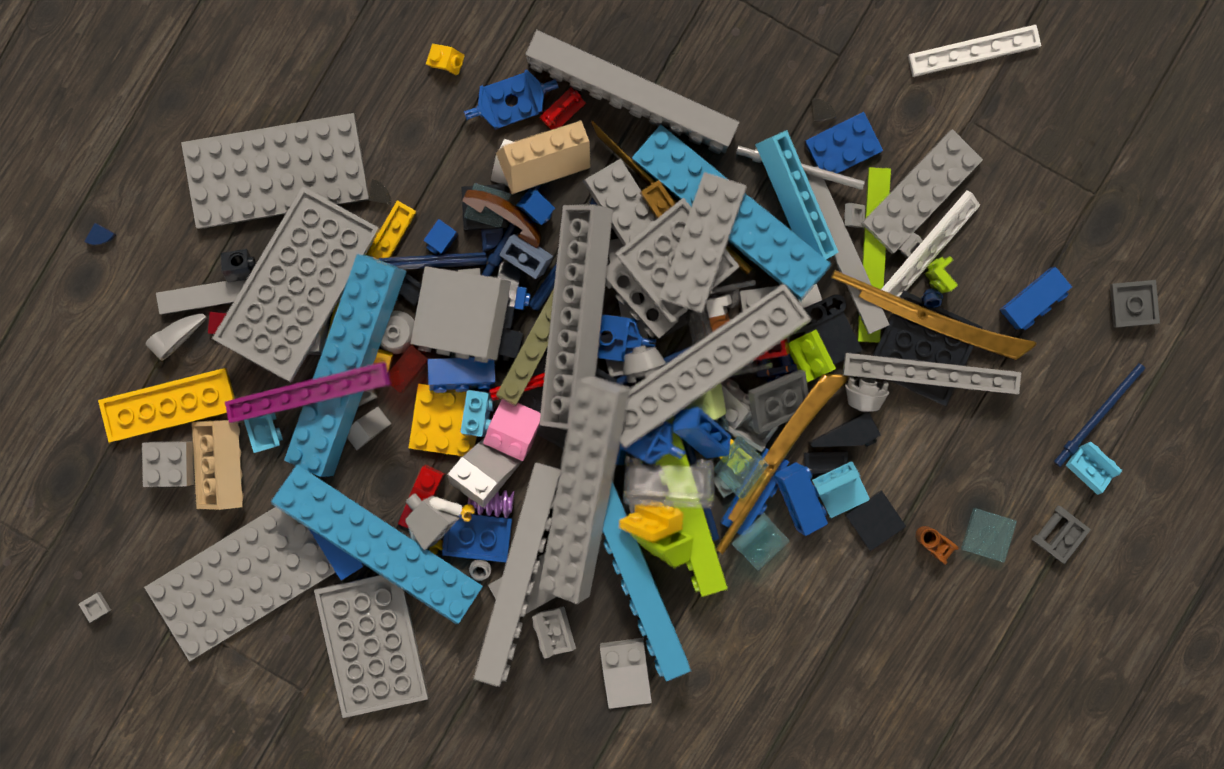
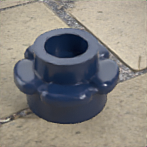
M928 289L921 297L924 305L928 308H936L942 304L943 295L937 289Z

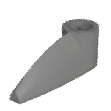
M197 314L180 319L162 331L153 334L146 341L145 345L160 360H164L207 317L204 314Z

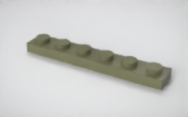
M554 289L496 394L497 397L514 406L517 405L548 347Z

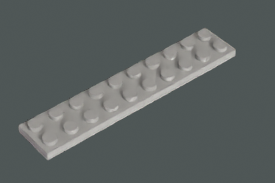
M781 285L631 388L620 438L623 446L627 448L810 322V317L786 285Z

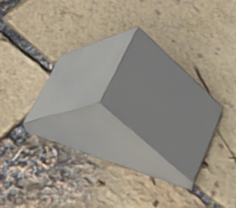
M376 407L351 426L347 439L358 450L391 425V422L381 409Z

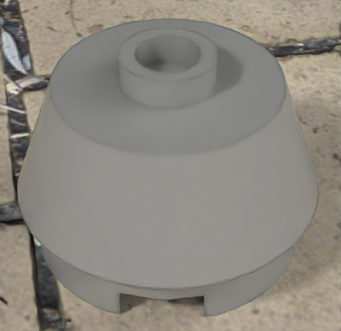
M392 311L380 347L394 354H401L410 350L414 345L410 344L414 319L405 312Z
M645 345L633 348L632 353L624 355L623 375H626L628 383L636 382L637 378L645 379L662 368L666 362L656 347L646 348Z
M849 376L848 383L845 385L848 404L862 412L878 411L889 395L888 382L883 381V383H880L875 378L858 377L854 379L853 376Z

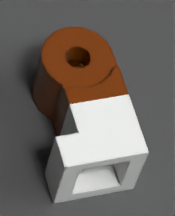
M730 294L710 298L706 302L712 332L730 321L727 311V305L732 303Z

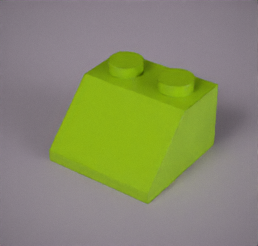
M681 530L654 542L631 533L633 538L644 549L664 560L670 566L677 567L690 560L694 538Z

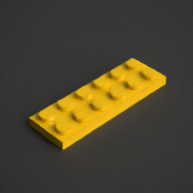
M223 368L98 400L108 442H114L227 413L225 401L233 400L235 397L228 369Z

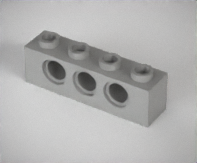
M618 258L607 266L605 286L608 289L611 287L617 292L615 297L622 305L627 303L632 310L629 313L637 322L642 320L645 323L646 327L644 330L651 338L656 336L659 339L678 322V319L672 323L668 321ZM622 276L627 277L630 281L629 286L620 288L617 285L618 278ZM634 293H641L644 296L642 304L636 305L632 302L631 297ZM655 309L658 312L659 317L656 321H649L647 319L646 312L648 310Z

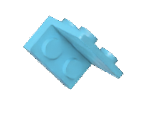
M852 461L812 480L831 518L870 499Z

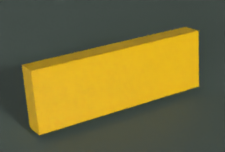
M397 200L366 255L376 259L391 257L417 211Z

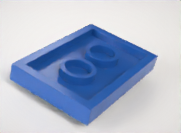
M864 112L805 140V144L816 167L818 166L819 169L837 174L883 151Z
M460 514V519L444 535L442 555L507 562L512 518L471 514V520L464 521Z

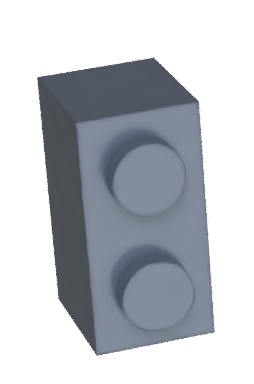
M519 233L510 236L500 256L535 279L543 275L554 256L539 246L535 248L519 238Z

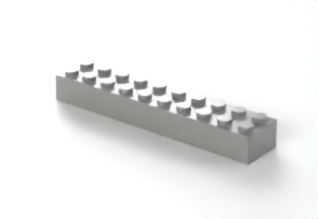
M536 30L526 52L528 64H530V68L534 71L550 73V77L556 79V81L561 82L563 79L569 82V86L581 91L585 89L590 92V96L598 100L602 98L609 100V104L615 108L621 109V107L629 109L631 115L638 118L644 116L650 119L649 122L658 127L664 125L669 128L671 133L677 136H681V134L689 137L688 140L694 144L700 145L703 143L708 145V149L714 153H726L739 122L538 30Z
M563 205L539 425L569 429L577 380L588 376L595 377L613 209L597 205Z
M593 376L577 380L539 586L540 590L575 604L590 596L630 388Z
M535 463L475 672V680L500 686L501 681L506 682L511 666L507 665L508 659L512 660L517 645L513 643L514 637H519L523 624L519 622L520 616L524 617L529 603L525 601L526 594H531L535 582L531 580L532 573H537L541 560L537 559L538 552H543L547 538H544L543 534L545 530L549 531L552 517L549 516L551 509H554L555 492L558 487L561 469L540 463Z

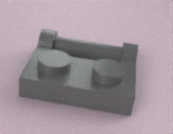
M1057 505L1054 509L1055 513L1039 534H1035L1031 540L1058 561L1065 564L1091 529L1064 508ZM1063 517L1067 520L1066 523L1048 544L1045 539Z

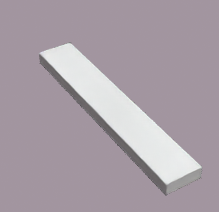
M1032 25L909 54L908 60L912 76L916 77L1038 48L1041 46L1037 25Z
M966 191L881 290L900 297L903 290H908L980 206L971 192Z

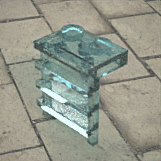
M763 514L732 545L760 571L790 541Z

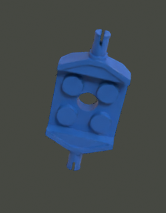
M525 70V73L485 87L483 85L480 86L478 106L464 111L467 120L480 115L494 129H498L541 114L543 112L544 95L546 92L559 87L556 79L543 84L528 70ZM511 95L518 98V103L513 107L506 104L507 97Z
M610 315L601 316L597 358L624 362V355L632 353L633 348L644 345L650 348L656 347L655 344H649L656 343V339L643 338L641 336L636 319ZM604 331L612 333L613 339L610 343L602 342L601 335Z
M666 421L627 448L621 442L619 443V448L651 465H654L666 454H671L680 460L683 459V456L678 453L685 455V451L674 446L673 425Z

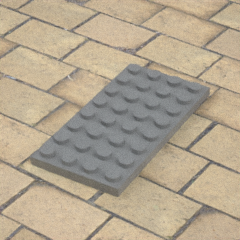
M354 113L181 142L197 229L284 215L288 212L302 186L336 205L370 200Z
M302 186L212 339L292 382L340 300L356 255H366L380 229Z
M274 507L144 588L186 657L191 661L335 573V570L310 530L277 507Z

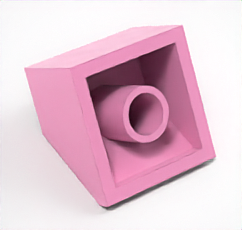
M502 399L488 427L483 444L523 461L532 448L539 428L541 413L519 403L514 406Z

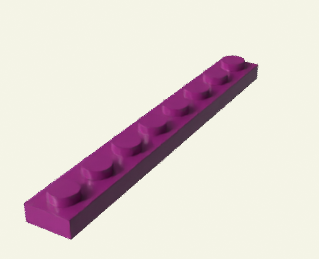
M382 362L225 401L229 423H235L390 385L386 363Z

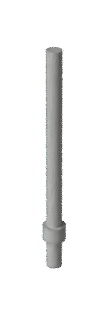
M738 146L736 154L752 158V161L761 163L762 159L757 148L753 150ZM802 164L805 174L857 189H863L865 181Z

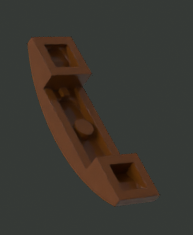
M478 190L466 191L462 200L464 203L480 213L485 206L519 227L521 229L518 235L519 238L535 248L539 246L541 235L538 229L518 207L488 192Z

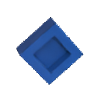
M517 288L515 309L524 311L525 306L529 307L531 294L527 293V288Z

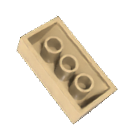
M582 121L503 145L496 152L512 194L590 168L589 139Z
M228 420L192 422L197 509L221 510L243 507L242 470L240 469L241 449L239 447L240 428L238 422L229 423Z

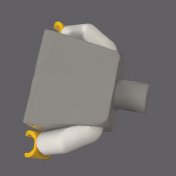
M413 494L406 500L408 506L413 510L406 518L411 539L421 545L424 550L430 548L429 551L435 555L438 553V549L443 550L441 538L460 519L459 515H462L464 521H470L471 514L467 512L475 514V507L471 504L464 505L462 508L459 504L434 496L422 501L416 494Z

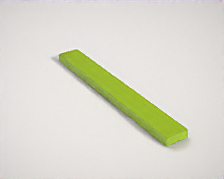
M868 168L865 218L890 193L891 169ZM864 227L862 265L871 285L882 289L884 287L886 248ZM859 315L857 340L859 342L878 343L880 341L881 329L868 334Z

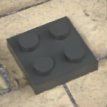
M1156 280L1110 284L1113 327L1160 323Z

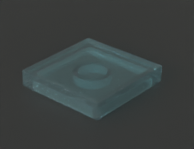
M737 436L730 446L729 456H723L713 470L739 498L744 499L769 464L743 437Z
M973 508L961 549L1005 562L1017 521Z

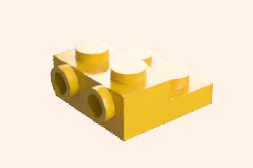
M647 499L635 505V513L619 520V528L654 542L682 530L683 513L678 508L665 506L662 502H657L654 499Z

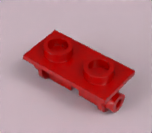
M569 88L540 118L551 130L560 128L586 102L576 90L574 91L572 88Z

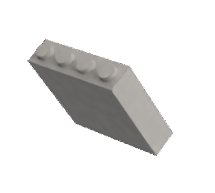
M425 266L410 344L419 345L418 350L431 352V349L435 348L437 349V354L450 356V352H456L455 357L469 359V355L475 356L474 361L488 363V359L497 360L511 282L500 278Z

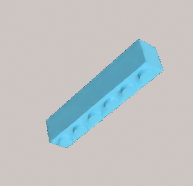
M788 131L755 144L792 232L825 259L837 254L838 249Z

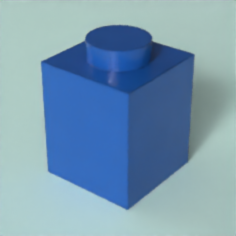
M529 189L516 204L534 223L540 225L546 223L551 218L552 212L555 209L538 191Z
M438 219L423 241L428 243L426 248L436 255L440 252L444 255L458 236V233Z

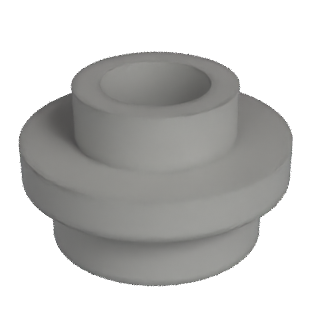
M476 559L471 563L469 572L475 580L481 581L489 577L491 566L486 560ZM477 567H482L484 570L480 571Z

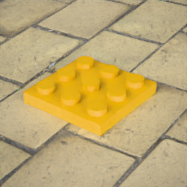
M418 384L409 448L464 456L476 446L477 436L461 433L467 392H456V389L447 390L445 393H435L434 390H429V385Z

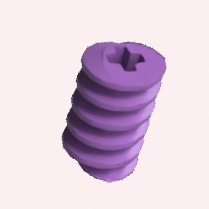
M504 490L501 496L497 492L485 508L469 497L468 504L473 505L475 509L477 508L479 515L486 509L487 516H490L494 510L496 517H499L503 511L504 518H508L510 513H512L515 491L512 492L510 497L507 495V490Z

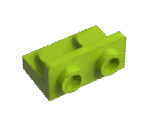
M817 330L788 343L790 355L797 369L806 372L807 382L836 369Z

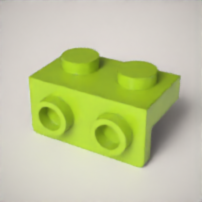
M951 257L935 259L927 266L929 270L925 273L930 280L929 285L931 288L937 289L941 293L952 291L958 286L944 270V267L953 260Z

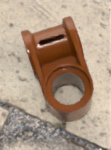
M922 526L916 531L915 537L918 543L945 565L948 563L947 559L954 550L959 549L956 544L929 526ZM931 532V540L924 542L925 533Z

